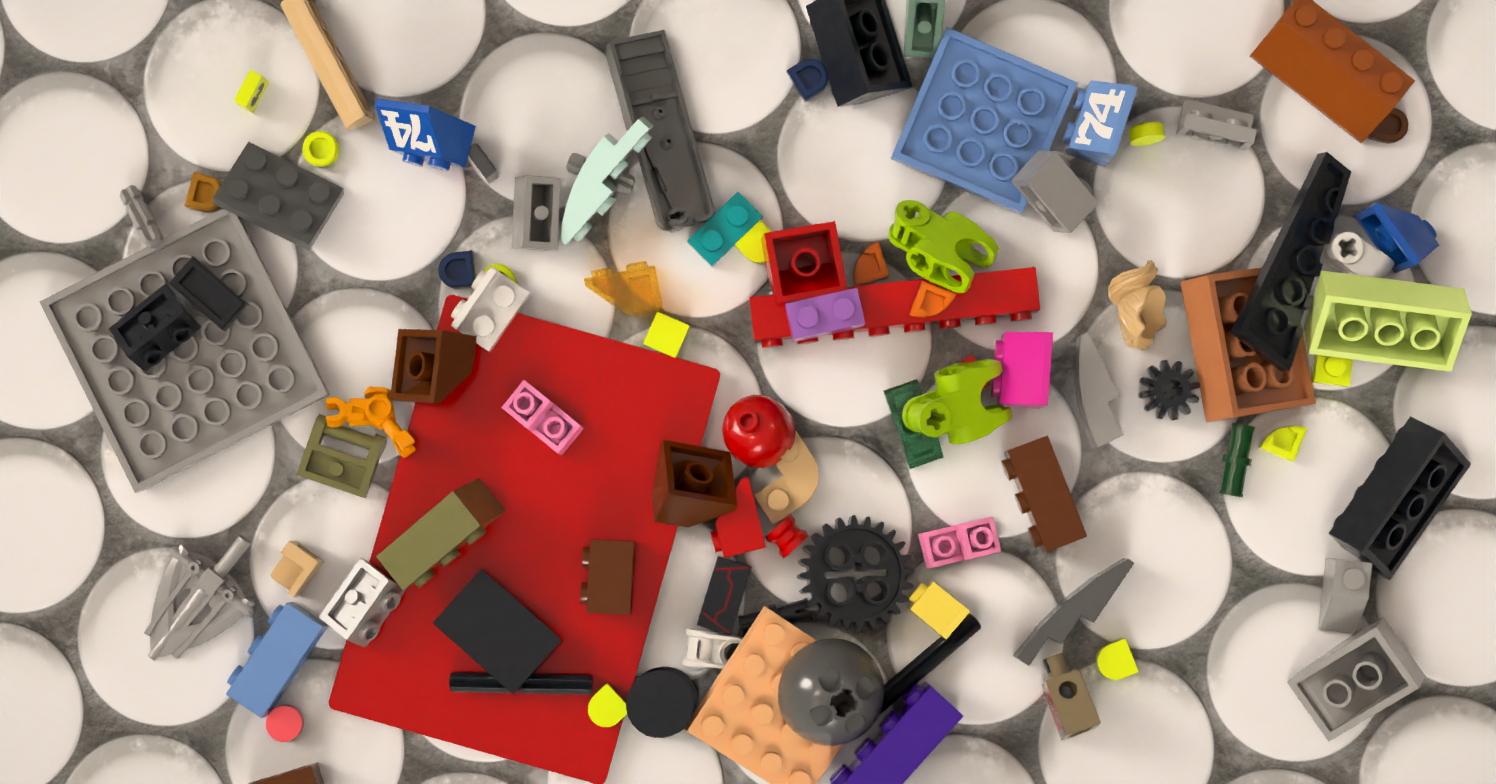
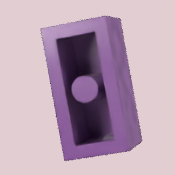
M857 288L785 304L793 342L861 328L865 325Z

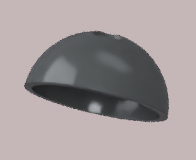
M837 638L818 640L799 650L785 666L778 686L779 708L787 725L803 739L824 746L843 745L864 735L877 720L884 700L883 678L874 659L857 644Z

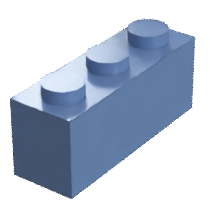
M294 602L286 603L284 607L282 605L276 607L268 619L271 627L264 637L261 635L256 637L247 651L251 657L244 667L238 665L227 681L231 687L226 695L260 718L268 716L329 626Z

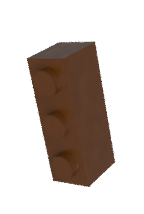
M1048 435L1005 451L1006 459L1002 460L1001 463L1008 480L1014 479L1019 493L1014 494L1020 512L1022 514L1028 513L1032 526L1027 529L1034 547L1040 546L1042 552H1049L1087 537Z

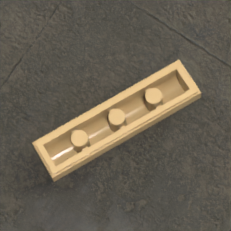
M283 0L280 6L346 130L350 131L360 128L375 120L369 104L313 0Z

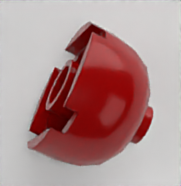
M753 394L738 400L729 408L722 425L723 440L727 449L735 459L752 468H766L776 465L782 460L780 457L786 453L787 449L790 450L792 448L796 434L794 419L782 403L766 395Z

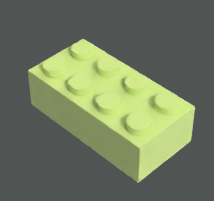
M1321 270L1304 326L1308 354L1451 372L1472 313L1465 289Z

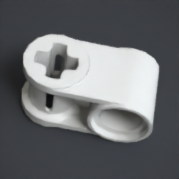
M1353 232L1332 235L1330 243L1324 245L1322 256L1327 263L1345 274L1385 278L1395 265L1394 261L1385 253L1372 247ZM1344 242L1345 246L1343 250L1347 254L1341 256L1340 253L1342 251V248L1338 244Z
M686 629L685 634L689 638L686 658L682 659V665L706 669H723L728 662L726 657L728 645L732 643L739 644L743 638L718 634V632ZM700 640H701L702 644H701V652H700V657H699V656H698V651H699V643H700Z

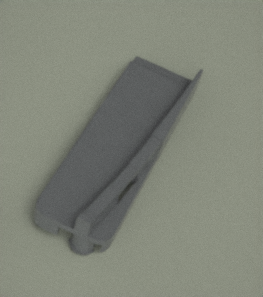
M665 30L609 41L605 48V54L626 130L628 131L643 116L654 125L648 132L652 139L639 153L636 151L635 153L640 163L657 226L661 230L672 233L680 231L683 227L708 221L714 214V205ZM655 168L657 169L661 181L666 189V192L664 193L653 171Z

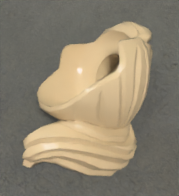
M1152 260L1147 261V264L1141 268L1119 274L1111 280L1108 287V297L1112 304L1118 307V320L1120 321V329L1123 331L1125 344L1128 347L1140 350L1148 349L1154 341L1155 333L1167 324L1163 314L1166 301L1165 292L1160 286L1149 285L1158 272V268L1155 267V263Z

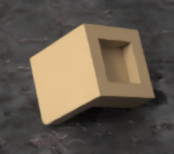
M289 541L281 551L284 556L272 571L271 577L287 588L289 595L299 597L325 561L297 541Z

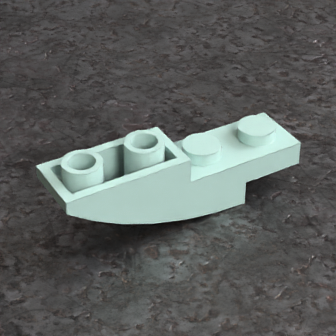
M644 116L639 118L619 141L610 133L603 136L583 164L566 203L561 230V241L565 245L573 239L580 242L593 227L588 223L597 212L603 216L615 203L616 200L612 195L618 188L608 180L609 176L615 180L629 165L624 159L634 149L639 153L652 139L648 132L654 125Z

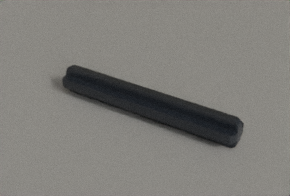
M969 613L947 640L939 637L884 684V700L880 714L981 629V624L972 614Z
M453 672L449 677V688L452 692L510 693L489 673ZM533 674L517 693L589 695L593 690V678L591 675Z

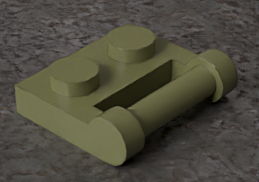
M319 414L313 425L296 475L366 498L379 460L384 452L387 437L376 434L374 437L345 426L337 428L328 427L326 416ZM327 435L368 449L369 453L366 460L321 445L323 437Z

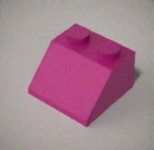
M1005 332L1002 334L1001 340L995 341L994 360L1001 361L1003 369L999 376L992 379L991 397H997L996 405L1032 409L1048 406L1053 343L1052 332Z

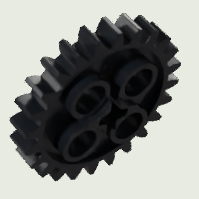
M852 515L849 517L848 526H846L840 517L835 520V530L827 523L822 526L824 537L817 533L810 536L816 545L815 547L812 545L803 546L802 549L809 555V558L798 560V564L807 569L806 572L797 575V579L807 581V586L803 587L799 592L801 594H811L812 598L805 605L810 607L817 604L819 609L816 612V618L825 614L829 615L828 627L840 621L841 632H845L850 624L853 623L855 632L860 633L865 622L870 631L877 629L876 618L882 624H888L890 620L887 612L894 615L901 613L896 602L906 603L909 601L908 597L902 593V590L911 589L914 586L912 583L905 581V576L915 573L914 569L904 567V563L910 560L912 556L900 554L899 551L906 543L904 541L896 544L893 543L892 540L896 534L895 530L886 535L882 533L884 522L881 521L872 528L871 519L867 516L863 519L861 525H858L856 516ZM871 546L878 550L880 561L877 565L870 564L865 559L864 552L866 547ZM831 548H839L844 553L845 561L842 566H836L830 561L829 551ZM855 566L858 572L885 570L887 575L865 576L856 582L855 577L852 576L825 578L824 573L847 572ZM869 582H875L881 587L882 597L879 601H874L867 595L866 589ZM838 583L845 587L847 597L844 602H837L831 596L833 584Z

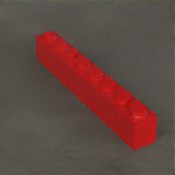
M1036 267L975 273L970 288L965 293L953 292L956 296L951 304L941 313L928 318L909 316L921 282L924 281L950 292L953 291L931 283L926 279L847 287L848 290L858 289L865 325L861 328L829 335H832L833 340L837 341L853 339L854 332L868 331L869 337L889 335V328L903 327L904 333L925 331V325L939 323L940 329L961 327L960 321L975 320V325L997 323L996 317L1010 316L1011 322L1031 320V313H1037L1040 310ZM960 275L952 276L955 280L962 282ZM774 295L749 297L754 343L761 342L762 348L783 346V340L792 339L785 310L786 303L776 305ZM816 337L798 341L797 344L816 343L819 340Z

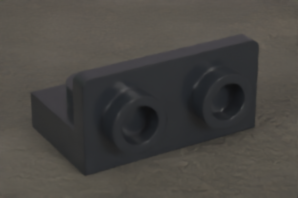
M164 284L112 325L109 330L126 356L142 370L147 371L160 363L166 355L180 344L189 340L201 326L187 312L174 291Z

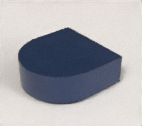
M805 59L786 70L787 75L804 102L820 94L827 86L828 76L825 66L819 60Z
M472 250L450 253L441 260L438 273L444 284L453 289L471 288L476 278Z

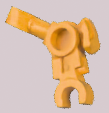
M370 386L364 392L366 399L351 398L350 403L344 402L337 397L326 399L327 410L336 409L340 411L335 416H326L328 427L337 428L345 422H349L350 426L371 425L378 428L379 431L384 429L392 439L396 450L404 459L416 451L413 446L415 441L406 430H402L396 423L394 406L390 401L391 390L384 387Z

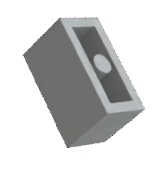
M1038 151L1012 178L1011 182L1053 232L1072 233L1098 205V201L1091 194L1092 188L1082 178L1077 177L1069 168L1071 163L1062 153L1058 151Z
M529 175L515 177L511 249L557 250L561 178Z

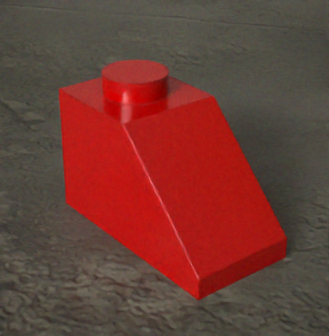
M749 477L741 479L735 489L737 499L735 511L719 516L715 522L717 530L710 532L715 553L722 551L724 558L766 547Z

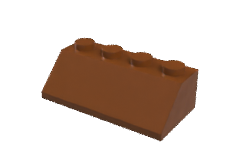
M1294 0L1249 56L1359 143H1362L1373 132L1415 82L1412 77L1313 0Z

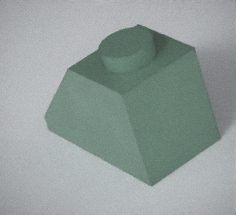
M945 0L906 1L904 56L934 58L941 42Z

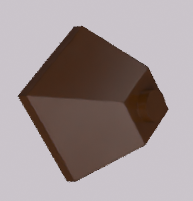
M398 329L390 400L440 404L472 373L476 356L477 336L444 330Z
M663 440L660 445L651 494L654 522L689 528L735 511L737 499L731 453Z

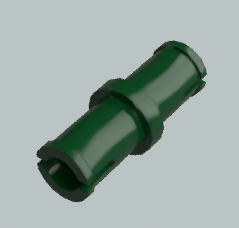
M1232 423L1227 455L1223 454L1222 461L1226 462L1220 494L1243 497L1242 493L1247 466H1251L1252 459H1249V453L1255 427Z

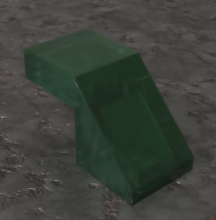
M915 379L884 390L883 393L890 417L898 432L909 468L912 469L944 458L938 437L933 438L924 435L922 432L911 431L902 420L903 408L908 400L923 394L918 380Z

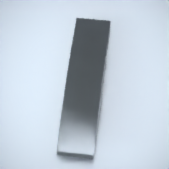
M1123 558L1088 579L1065 597L1034 628L1013 656L1030 666L1048 638L1062 644L1081 616L1094 623L1134 565V562Z

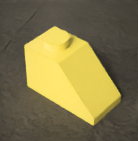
M930 581L927 586L923 582L920 583L908 598L913 602L908 609L946 640L970 612L933 581Z

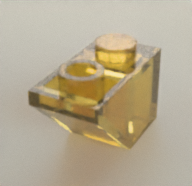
M647 261L626 265L627 271L613 273L612 268L595 270L591 272V278L584 279L585 286L589 291L628 317L664 311L655 265L648 266Z

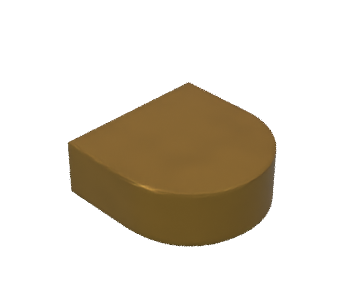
M193 172L185 207L208 213L219 210L221 207L213 204V196L222 182L212 176Z

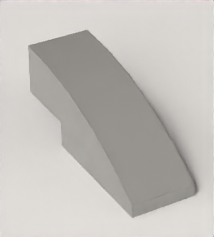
M1086 332L1076 338L1074 384L1082 423L1091 446L1095 449L1124 434L1108 402L1120 397V394L1089 333Z

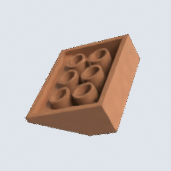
M1262 267L1208 274L1180 282L1206 422L1316 404L1303 331L1292 367L1289 371L1278 370L1230 333Z

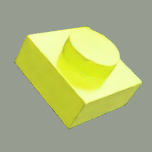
M1314 354L1312 383L1349 387L1353 359Z

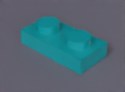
M737 192L687 240V243L713 267L734 247V244L759 220L763 219V216Z

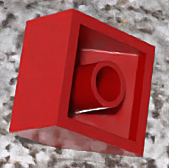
M835 221L763 234L761 243L766 271L776 305L848 290Z

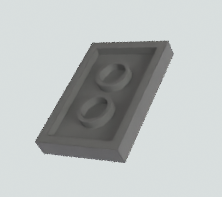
M248 142L213 196V204L310 251L344 195V188Z

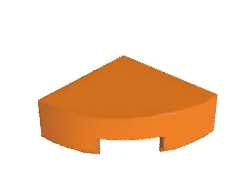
M879 242L869 246L858 258L853 273L854 286L865 285L889 277Z
M922 281L909 316L916 318L935 316L951 304L956 294Z

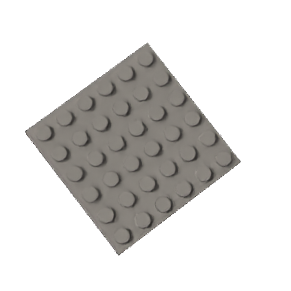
M221 209L171 234L154 248L146 247L40 301L135 493H140L330 395L241 218L225 209ZM192 256L198 259L249 304L226 331L221 330L169 284ZM166 284L174 291L187 312L198 321L201 328L189 340L180 344L166 355L160 363L144 371L126 356L109 328Z

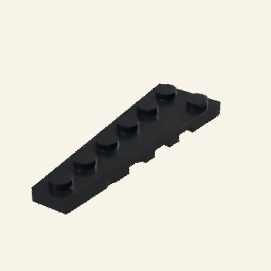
M1328 152L1317 154L1230 332L1280 371H1289L1292 367L1303 331L1300 323L1304 310L1310 308L1313 299L1310 291L1314 278L1319 277L1323 264L1320 263V258L1324 245L1330 243L1334 222L1338 217L1351 175V171Z

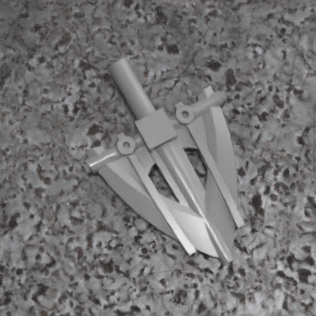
M239 535L216 566H211L207 569L203 567V560L197 559L195 561L189 556L190 551L184 544H181L179 547L173 545L169 549L170 555L173 557L163 574L157 590L151 623L144 632V634L150 636L151 652L148 655L150 659L155 661L160 656L173 654L172 656L178 659L186 650L218 636L244 615L252 617L255 614V609L252 607L255 604L253 600L247 597L242 599L237 595L236 591L238 589L235 586L228 588L225 585L229 580L226 575L250 546L249 540ZM184 588L192 589L175 612L176 598ZM209 603L211 612L202 623L190 625Z

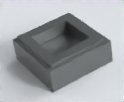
M478 143L472 144L469 157L490 184L499 177V172Z

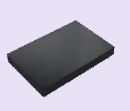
M482 569L433 622L442 633L514 696L563 642L559 636Z

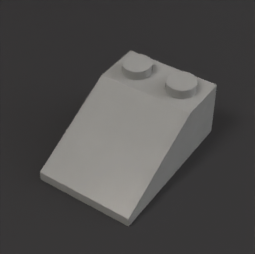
M1381 617L1288 679L1287 683L1326 739L1331 741L1419 689L1426 676L1386 619Z

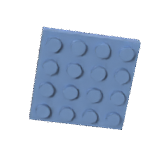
M947 27L891 159L1018 214H1022L1027 200L1011 180L1038 151L1050 150L1078 82Z

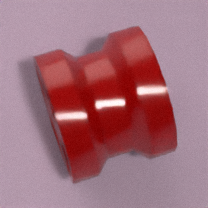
M790 514L764 538L769 543H775L779 548V554L784 559L810 535L806 530H800L795 525V518Z

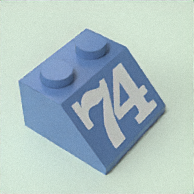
M1091 80L1086 89L1079 88L1073 104V109L1078 110L1075 122L1067 123L1062 137V142L1067 143L1064 153L1105 167L1116 155L1138 87Z

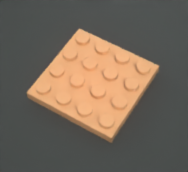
M764 606L684 729L770 784H817L842 745H818L798 736L785 722L778 702V686L785 666L799 650L817 640Z

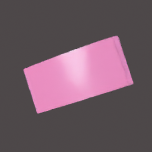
M525 380L522 381L501 407L561 456L584 429Z
M993 517L918 534L926 569L1001 552Z

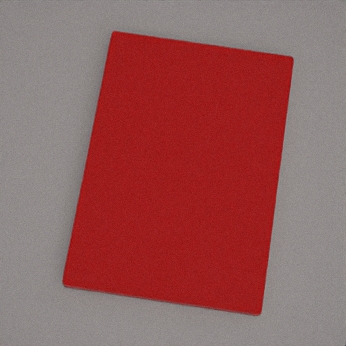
M456 295L446 297L437 330L461 333L451 326L455 320L451 317V314L462 299L468 301L467 298ZM517 313L491 352L476 343V356L472 373L440 404L415 402L407 432L415 441L413 446L416 451L405 459L401 455L399 457L369 562L391 580L395 581L376 556L452 491L477 478L483 482L505 512L485 527L487 532L471 545L467 542L458 550L461 554L445 567L439 564L432 571L436 575L425 585L418 588L414 584L407 588L401 597L399 605L390 612L381 625L378 635L366 647L346 640L330 695L329 706L333 710L590 783L603 784L608 776L623 719L611 727L598 726L589 717L588 705L591 698L607 683L626 702L628 692L636 677L678 528L675 525L654 522L651 494L660 445L663 440L701 446L720 380V372L712 367ZM523 380L527 381L584 428L562 456L501 408ZM591 539L636 541L632 613L630 615L586 613L587 605L580 604L581 583H588L589 568H582L583 547H590ZM482 569L563 640L534 674L591 675L593 678L592 693L589 695L516 693L514 696L511 693L452 692L449 688L451 673L488 672L442 633L433 622Z

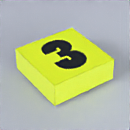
M252 70L249 71L234 99L235 103L253 113L269 82L262 75Z

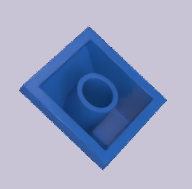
M1379 202L1354 215L1376 248L1394 261L1395 265L1392 268L1394 273L1417 265L1439 246L1435 239L1437 234L1432 225L1426 220L1422 221L1418 215Z

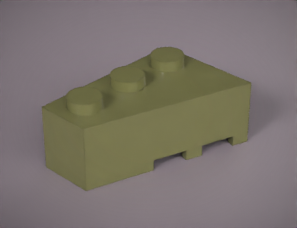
M477 478L452 491L376 557L402 590L414 584L420 588L436 575L432 571L439 564L445 567L461 554L458 549L467 542L471 545L487 532L485 527L502 515L505 510L483 482Z

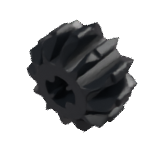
M1162 360L1159 365L1160 371L1153 365L1149 366L1147 372L1152 379L1142 377L1139 380L1141 385L1148 387V391L1138 393V397L1140 399L1149 397L1151 400L1144 406V410L1148 412L1157 406L1156 419L1159 420L1164 418L1166 412H1168L1171 421L1178 419V410L1184 415L1190 414L1191 409L1186 401L1189 403H1198L1199 397L1191 394L1190 390L1200 388V383L1193 382L1189 384L1187 380L1193 376L1194 371L1189 369L1181 374L1182 362L1176 361L1172 369H1170L1168 361ZM1171 382L1174 384L1172 389L1176 388V395L1165 398L1164 394H1166V391L1162 392V386Z

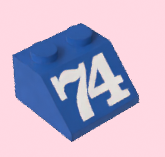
M376 99V111L389 150L403 155V162L423 167L424 161H427L429 166L449 171L451 165L466 167L476 128L475 125L431 106Z

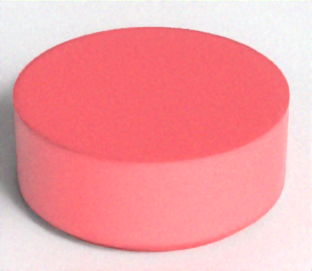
M281 705L274 708L266 719L268 734L274 740L280 742L295 739L300 735L304 727L302 713L291 705Z

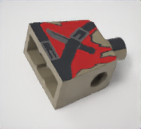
M1063 653L1042 660L1049 677L1042 684V688L1061 741L1098 727L1101 721L1081 671L1077 669L1070 672ZM1062 686L1069 687L1073 698L1067 699L1062 697L1059 688Z

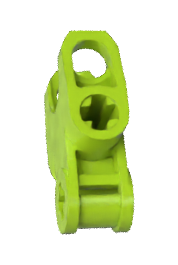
M904 200L898 203L895 209V221L888 231L890 242L907 252V263L915 273L931 283L956 293H965L970 288L975 275L971 266L965 261L971 262L978 267L990 268L995 262L1000 249L992 237L985 233L975 222L962 214L948 212L941 217L928 209L923 203L915 200ZM916 211L919 213L918 218L915 217ZM901 232L904 233L902 239L899 237ZM972 243H979L984 246L988 256L975 249ZM949 268L961 276L962 282L955 280L951 276Z
M984 359L968 363H955L936 371L934 378L937 389L913 397L905 404L902 412V420L905 426L911 431L922 432L924 435L933 438L947 433L949 443L955 445L969 443L991 434L995 429L1007 423L1013 417L1011 407L994 404L983 407L981 403V392L984 385L1003 372L1001 361Z

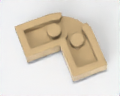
M797 431L792 448L790 450L787 449L786 453L780 457L782 460L776 464L783 476L753 495L772 525L807 503L818 485L819 471L817 463Z

